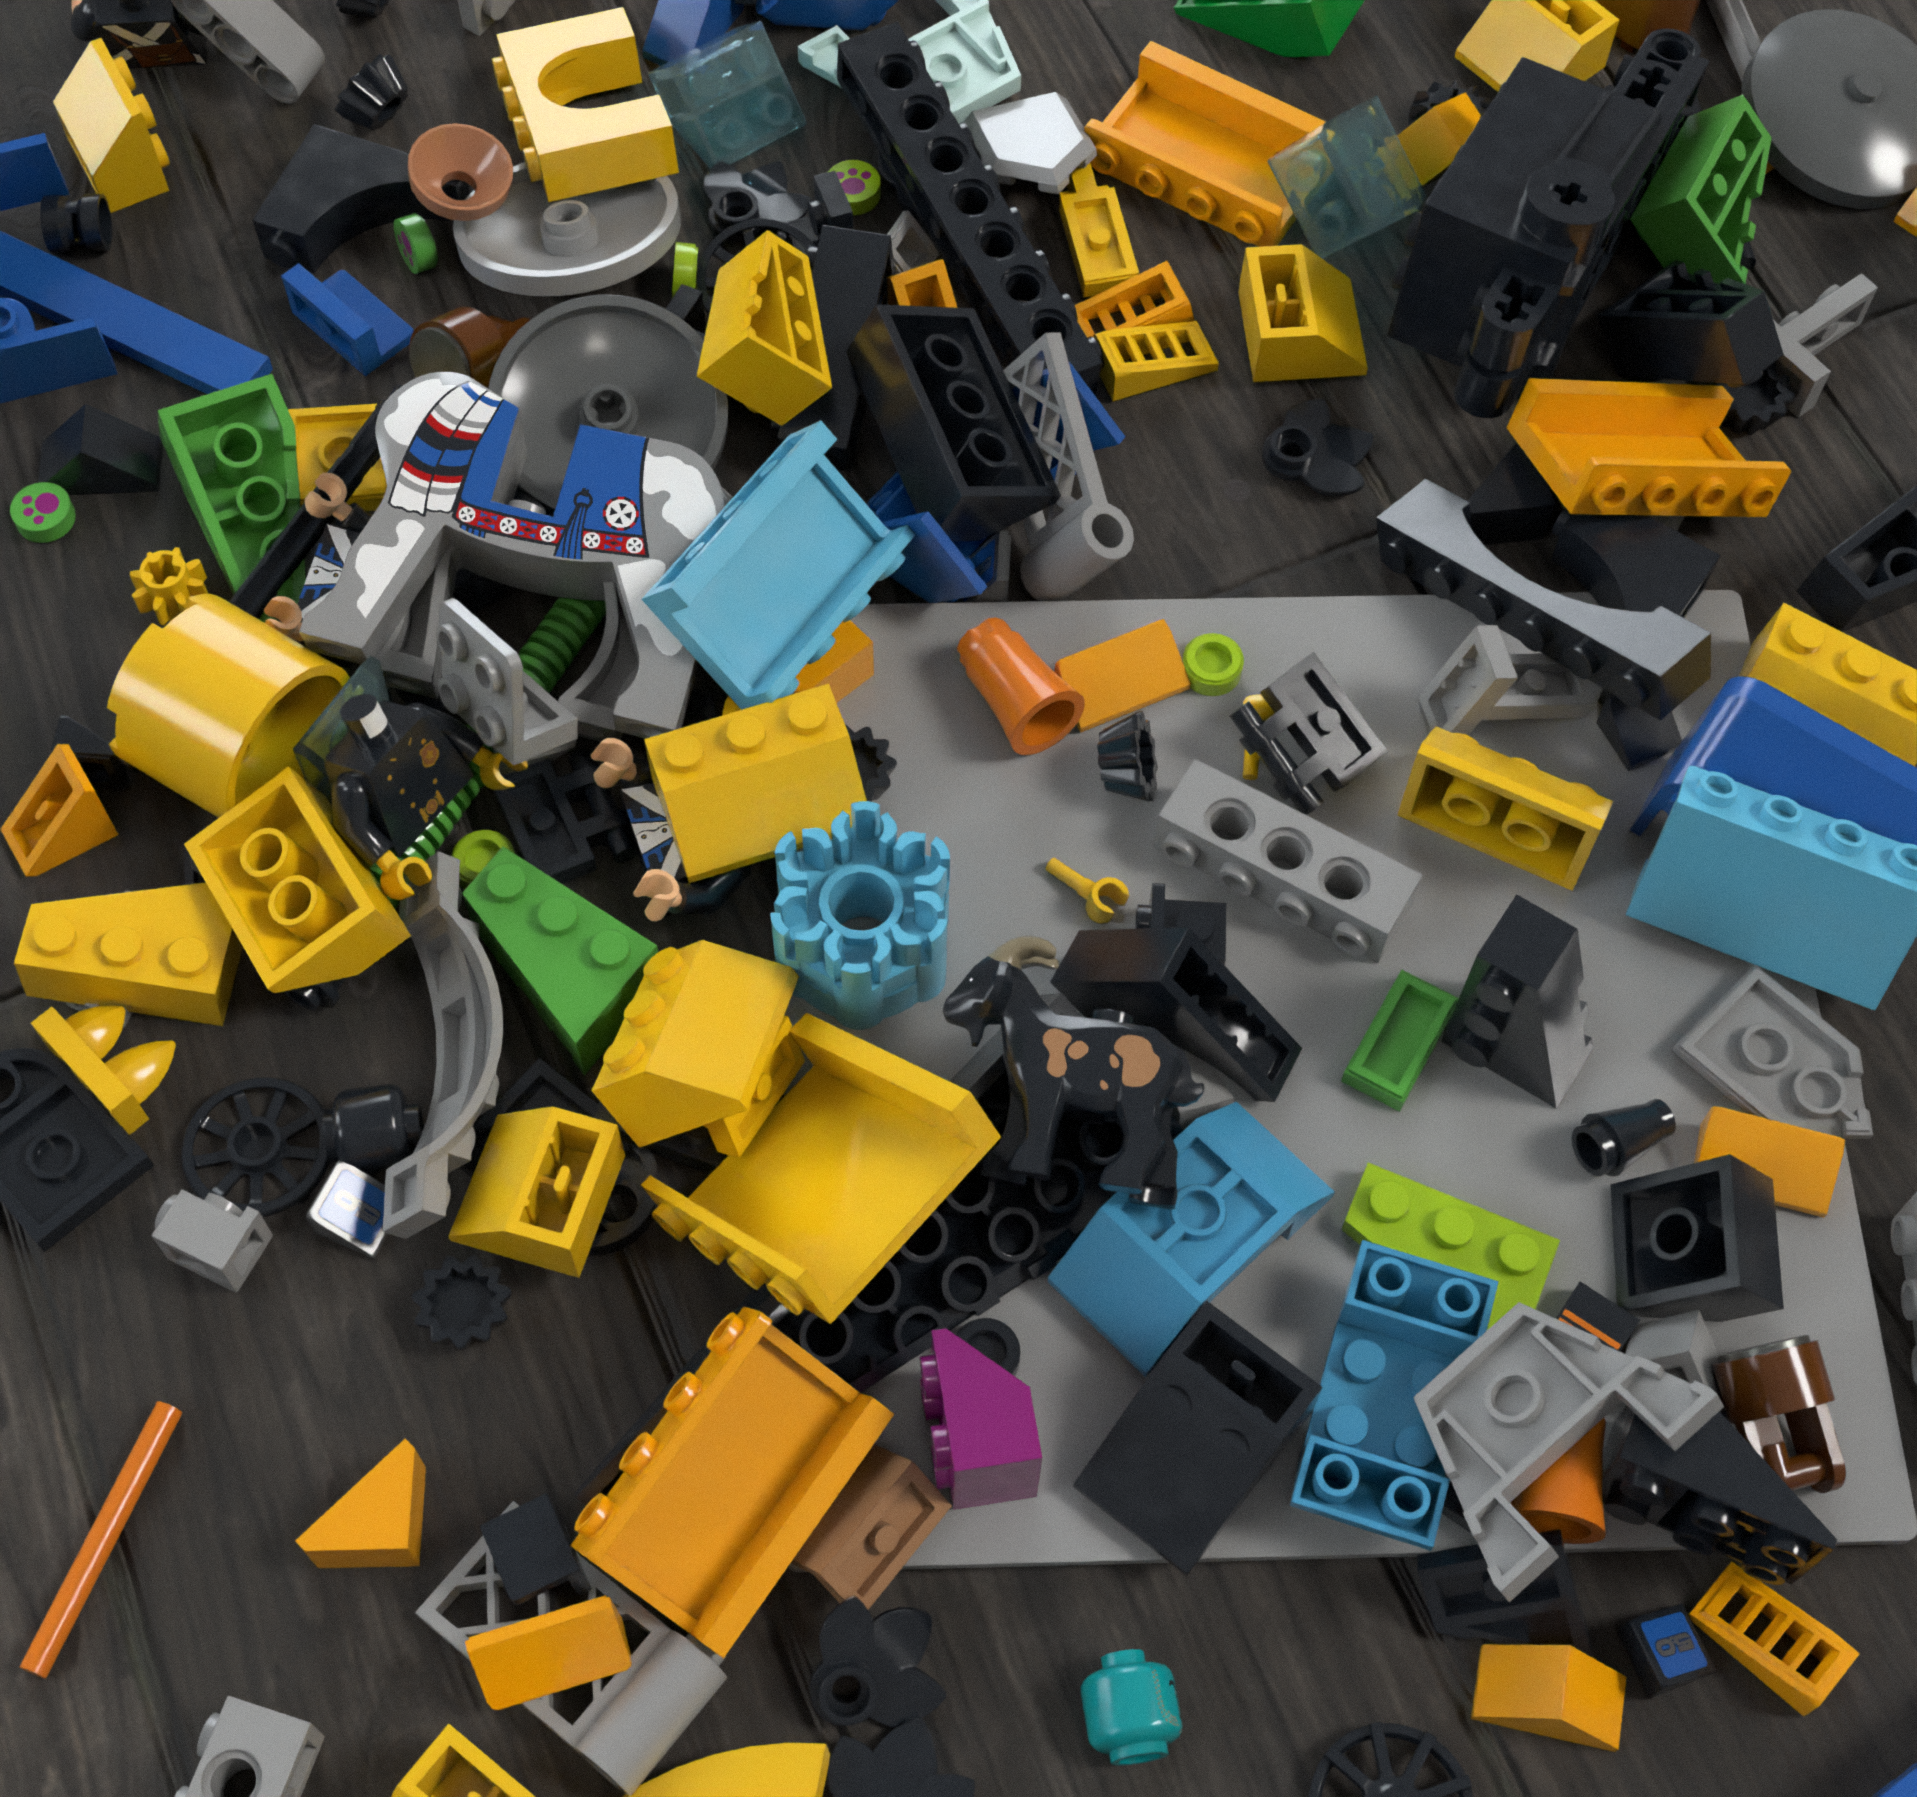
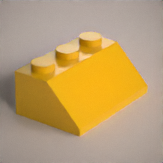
M1783 603L1753 641L1738 677H1751L1767 683L1915 767L1917 764V670Z
M829 683L776 699L771 703L765 702L644 739L651 777L689 883L775 857V849L778 842L790 831H792L796 838L797 850L803 848L802 829L820 828L827 832L829 839H832V821L842 810L850 815L851 828V804L867 801L850 736Z
M1435 726L1422 742L1417 752L1397 816L1573 891L1613 801L1598 795L1587 785L1577 782L1569 783L1543 772L1525 759L1510 758L1484 747L1466 734L1451 733Z
M289 766L184 843L265 986L274 994L359 975L411 936L367 863L335 831L331 823V804L326 796Z
M700 940L677 950L674 947L665 948L656 953L646 963L643 969V979L633 1000L624 1010L625 1018L613 1044L604 1054V1064L591 1090L639 1148L748 1110L799 979L798 974L792 967L705 940Z

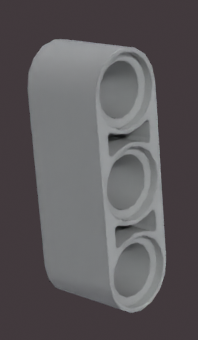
M171 0L174 7L262 90L282 103H295L325 63V54L318 43L273 0Z

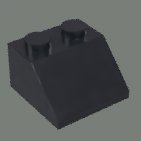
M1729 1154L1610 1184L1616 1296L1619 1307L1635 1317L1666 1318L1700 1310L1704 1321L1724 1322L1784 1309L1772 1178Z

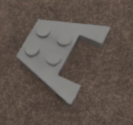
M1520 1302L1413 1397L1446 1475L1451 1480L1462 1505L1463 1514L1471 1533L1478 1542L1488 1565L1487 1570L1493 1584L1508 1602L1514 1599L1559 1558L1552 1546L1510 1502L1619 1403H1625L1669 1447L1676 1451L1724 1407L1718 1394L1710 1387L1695 1380L1691 1384L1664 1372L1661 1365L1639 1355L1633 1358L1602 1344L1598 1337Z

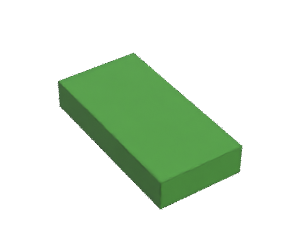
M1401 969L1346 1067L1341 1082L1400 1112L1446 1029L1459 998Z

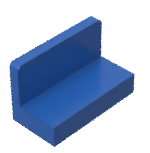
M298 263L281 275L292 313L365 377L410 344V338L414 331L413 328L347 271L339 270L321 283Z

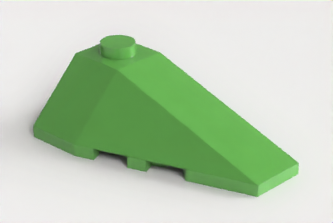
M273 374L158 410L161 441L182 490L233 596L300 509L295 425ZM304 559L291 577L278 590L276 597H288L296 604L298 603L306 581ZM265 612L259 618L264 623L267 619L279 620L275 617H269Z

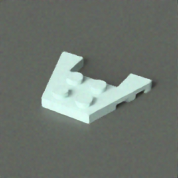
M935 0L950 17L908 39L909 41L915 40L920 46L925 59L926 70L933 82L940 81L944 86L949 98L950 110L958 123L965 122L972 111L992 107L1021 91V73L1000 26L996 27L992 19L988 0ZM836 25L799 45L798 62L804 68L841 87L837 80L838 43L850 38Z

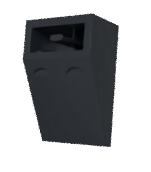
M1206 1301L1163 1355L1076 1479L1073 1487L1187 1576L1312 1413L1323 1387Z
M1627 1405L1615 1419L1603 1451L1602 1482L1604 1509L1613 1517L1636 1525H1643L1646 1522L1673 1533V1540L1680 1546L1705 1555H1711L1715 1552L1742 1563V1570L1749 1576L1773 1585H1782L1784 1582L1792 1585L1835 1549L1836 1537L1720 1411L1676 1451L1669 1447Z

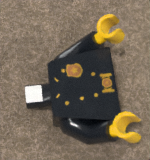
M361 694L349 699L342 706L340 715L349 732L326 755L324 763L332 785L331 823L335 831L370 868L376 864L382 870L380 884L384 894L391 899L403 900L415 895L412 888L405 883L403 872L407 875L409 881L417 886L429 883L432 879V872L423 859L407 857L399 860L398 858L401 857L474 776L471 768L468 766L471 761L480 766L479 775L486 787L492 790H505L515 787L512 782L504 779L500 774L499 764L501 761L515 771L526 770L528 764L527 761H523L513 766L499 752L493 753L484 747L483 741L476 732L446 713L421 703L403 706L385 700L378 702L376 697L371 694Z

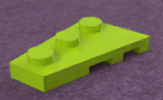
M1369 1162L1341 1228L1344 1233L1359 1245H1361L1362 1240L1499 1281L1487 1330L1518 1302L1536 1310L1560 1240Z

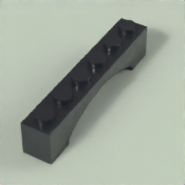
M1424 479L1376 517L1381 562L1385 563L1390 570L1408 576L1427 587L1437 597L1448 599L1471 612L1484 624L1498 625L1500 630L1520 640L1528 649L1543 653L1567 667L1575 676L1581 679H1588L1616 695L1624 704L1630 707H1637L1661 721L1711 678V632L1661 605L1653 612L1607 608L1566 597L1530 581L1500 561L1477 538L1472 531L1470 502L1427 479Z

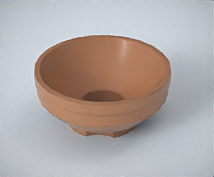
M444 124L429 129L414 142L408 155V176L413 193L418 201L428 210L451 220L470 221L489 216L502 206L507 199L512 185L513 164L504 145L490 133L466 124ZM451 180H461L472 186L475 194L467 200H454L443 192L442 186Z

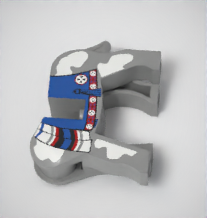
M456 372L425 374L409 381L396 390L380 409L375 428L387 483L385 495L379 507L349 549L341 575L334 588L320 604L304 615L299 633L306 647L316 653L370 666L377 683L380 685L438 699V681L442 674L441 651L436 641V628L440 625L439 604L453 598L456 573L459 569L465 568L490 580L529 592L561 598L606 602L605 630L596 656L583 675L558 699V702L578 719V736L601 742L606 738L620 740L623 733L646 739L682 728L699 662L641 599L733 498L731 494L721 487L710 465L696 452L677 443L580 424L553 517L546 515V511L538 505L523 500H514L527 456L522 421L517 406L471 377Z

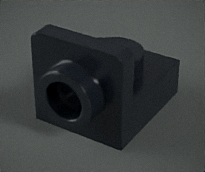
M836 171L814 176L815 200L807 203L809 216L786 222L802 231L814 246H818L822 225L853 229V211ZM790 235L788 238L790 245L803 252V246Z
M1152 883L1149 905L1137 904L1135 929L1189 927L1225 965L1227 903L1165 899V884Z

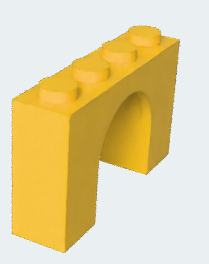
M623 7L496 34L501 55L500 57L491 58L499 91H502L509 120L513 122L519 149L523 151L531 183L541 181L548 202L679 173L672 125L660 95L592 109H575L563 106L582 96L643 83L635 35Z

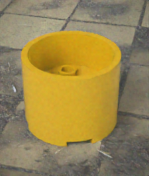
M199 594L187 598L186 610L171 620L164 628L152 623L146 629L124 660L112 686L107 704V709L117 714L115 723L116 737L109 743L111 750L116 756L218 818L288 766L317 789L327 775L324 766L326 755L348 731L341 718L340 710L344 703L353 698V687L350 677L343 668L213 594Z

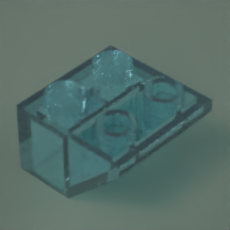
M761 21L736 27L648 72L657 95H660L671 124L710 169L718 161H723L730 165L807 124Z
M1377 95L1325 122L1268 159V163L1313 252L1322 259L1418 211L1427 196Z

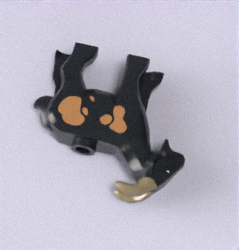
M1032 935L1010 939L971 969L958 987L948 996L942 1010L948 1023L966 1028L973 1047H978L987 1025L1000 1024L1003 1060L1010 1088V1105L1001 1141L987 1154L981 1171L983 1181L1025 1187L1027 1176L1037 1180L1049 1181L1055 1138L1061 1116L1097 1124L1119 1122L1125 1139L1122 1154L1105 1167L1100 1178L1099 1187L1104 1190L1129 1193L1128 1198L1132 1204L1175 1209L1178 1196L1176 1183L1178 1151L1170 1134V1118L1173 1108L1186 1107L1197 1102L1205 1091L1203 1083H1195L1193 1081L1191 1066L1184 1051L1174 1046L1155 1028L1135 1025L1134 1017L1122 1011L1098 1009L1093 1012L1092 1019L1055 1014L1041 999L1022 969L1033 966L1052 970L1058 969L1059 961L1055 958L1057 949L1048 940Z

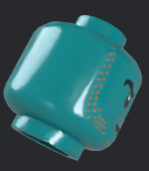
M1140 1649L1122 1650L1102 1656L1103 1669L1090 1674L1081 1684V1698L1090 1745L1097 1752L1110 1755L1111 1764L1117 1766L1147 1763L1167 1757L1169 1755L1168 1745L1181 1735L1183 1728L1175 1680L1171 1670L1161 1663L1146 1662L1144 1651Z

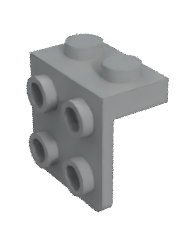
M455 598L448 599L439 604L440 625L436 628V641L441 651L442 678L438 681V691L443 704L451 713H457L477 732L484 744L493 746L513 766L578 739V719L523 671L521 659L515 650Z

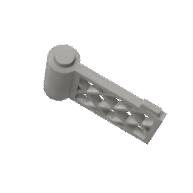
M1059 332L1043 334L1003 370L1011 388L1013 389L1017 386L1021 389L1018 404L1049 470L1052 456L1059 460L1055 483L1061 497L1055 504L1050 506L1047 524L1043 510L1023 519L1031 551L1023 558L1020 567L1021 580L1026 590L1038 601L1066 600L1124 558L1131 551L1134 542L1133 528L1128 518L1120 509L1107 502L1064 343ZM1044 361H1046L1049 372L1046 388L1040 385ZM1037 400L1043 404L1039 429L1033 425ZM1060 415L1064 426L1062 444L1055 440ZM1075 472L1077 473L1083 495L1078 500L1071 496Z
M513 1501L502 1514L519 1507V1505ZM484 1536L477 1541L415 1612L423 1622L469 1661L470 1658L465 1645V1641L469 1640L468 1637L523 1621L516 1620L500 1623L499 1587H504V1584ZM577 1553L592 1588L588 1590L589 1600L600 1597V1594L610 1597L623 1621H634L649 1635L631 1655V1668L615 1674L605 1687L604 1678L592 1681L593 1702L573 1725L554 1711L553 1694L543 1696L541 1699L537 1698L521 1703V1705L579 1753L612 1785L631 1797L727 1680V1676L719 1668L724 1659L690 1633L684 1637L678 1632L671 1630ZM486 1564V1574L477 1575ZM487 1589L488 1624L456 1628L441 1615L461 1592ZM549 1590L538 1595V1616L550 1612Z

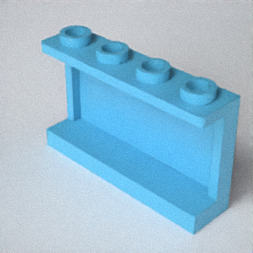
M822 421L790 434L641 599L741 710L765 702L771 703L776 699L792 695L800 683L796 675L806 664L814 663L831 649L836 641L832 633L841 622L851 620L868 605L871 597L867 594L869 589L876 581L884 580L902 565L906 558L902 550L915 536L908 525L894 530L886 528L825 457L824 454L836 442L837 438Z
M1689 766L1649 860L1646 859L1638 876L1626 916L1875 1011L1917 937V845L1900 843L1865 830L1852 821L1836 819L1803 807L1788 797L1771 795L1736 782L1726 774L1715 771L1709 772L1696 766Z

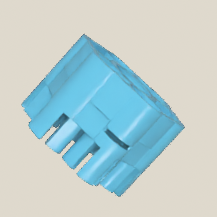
M859 801L851 804V828L850 815L843 810L832 821L831 841L827 832L820 828L802 829L803 851L797 852L796 838L792 831L780 839L775 849L779 895L774 902L775 913H770L775 962L792 967L799 976L792 996L803 998L816 1009L834 1016L839 1023L847 1028L865 1030L876 1026L884 1018L907 1010L917 1002L933 999L944 988L947 972L950 854L945 843L936 836L931 843V857L927 856L926 833L908 831L903 833L897 841V824L887 812L880 816L879 804L870 801ZM857 917H870L882 922L878 927L865 931L852 930L842 925L846 921Z

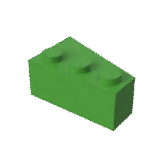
M1744 95L1687 117L1630 218L1637 234L1642 241L1647 243L1663 268L1673 261L1679 260L1685 263L1687 272L1694 275V272L1699 269L1710 271L1715 283L1720 284L1722 280L1730 278L1746 284L1748 269L1743 265L1740 266L1744 243L1754 240L1756 225L1752 221H1748L1752 199L1762 195L1772 137Z
M503 846L462 892L470 920L479 923V937L516 986H520L538 1010L540 1018L550 1031H554L572 1055L574 1063L585 1076L616 1038L625 1018L624 1010L633 1000L644 976L643 969L646 963L658 953V947L647 938Z

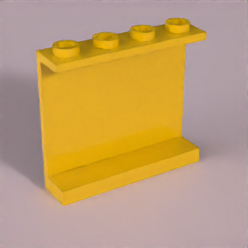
M806 1012L789 1030V1033L813 1064V1067L773 1108L742 1156L737 1158L728 1155L688 1198L651 1175L641 1186L658 1206L651 1213L653 1218L673 1238L681 1242L688 1235L692 1244L714 1264L720 1265L724 1259H727L731 1269L752 1288L758 1290L764 1283L767 1284L770 1293L793 1314L799 1315L804 1309H807L831 1324L996 1144L1001 1136L970 1091Z

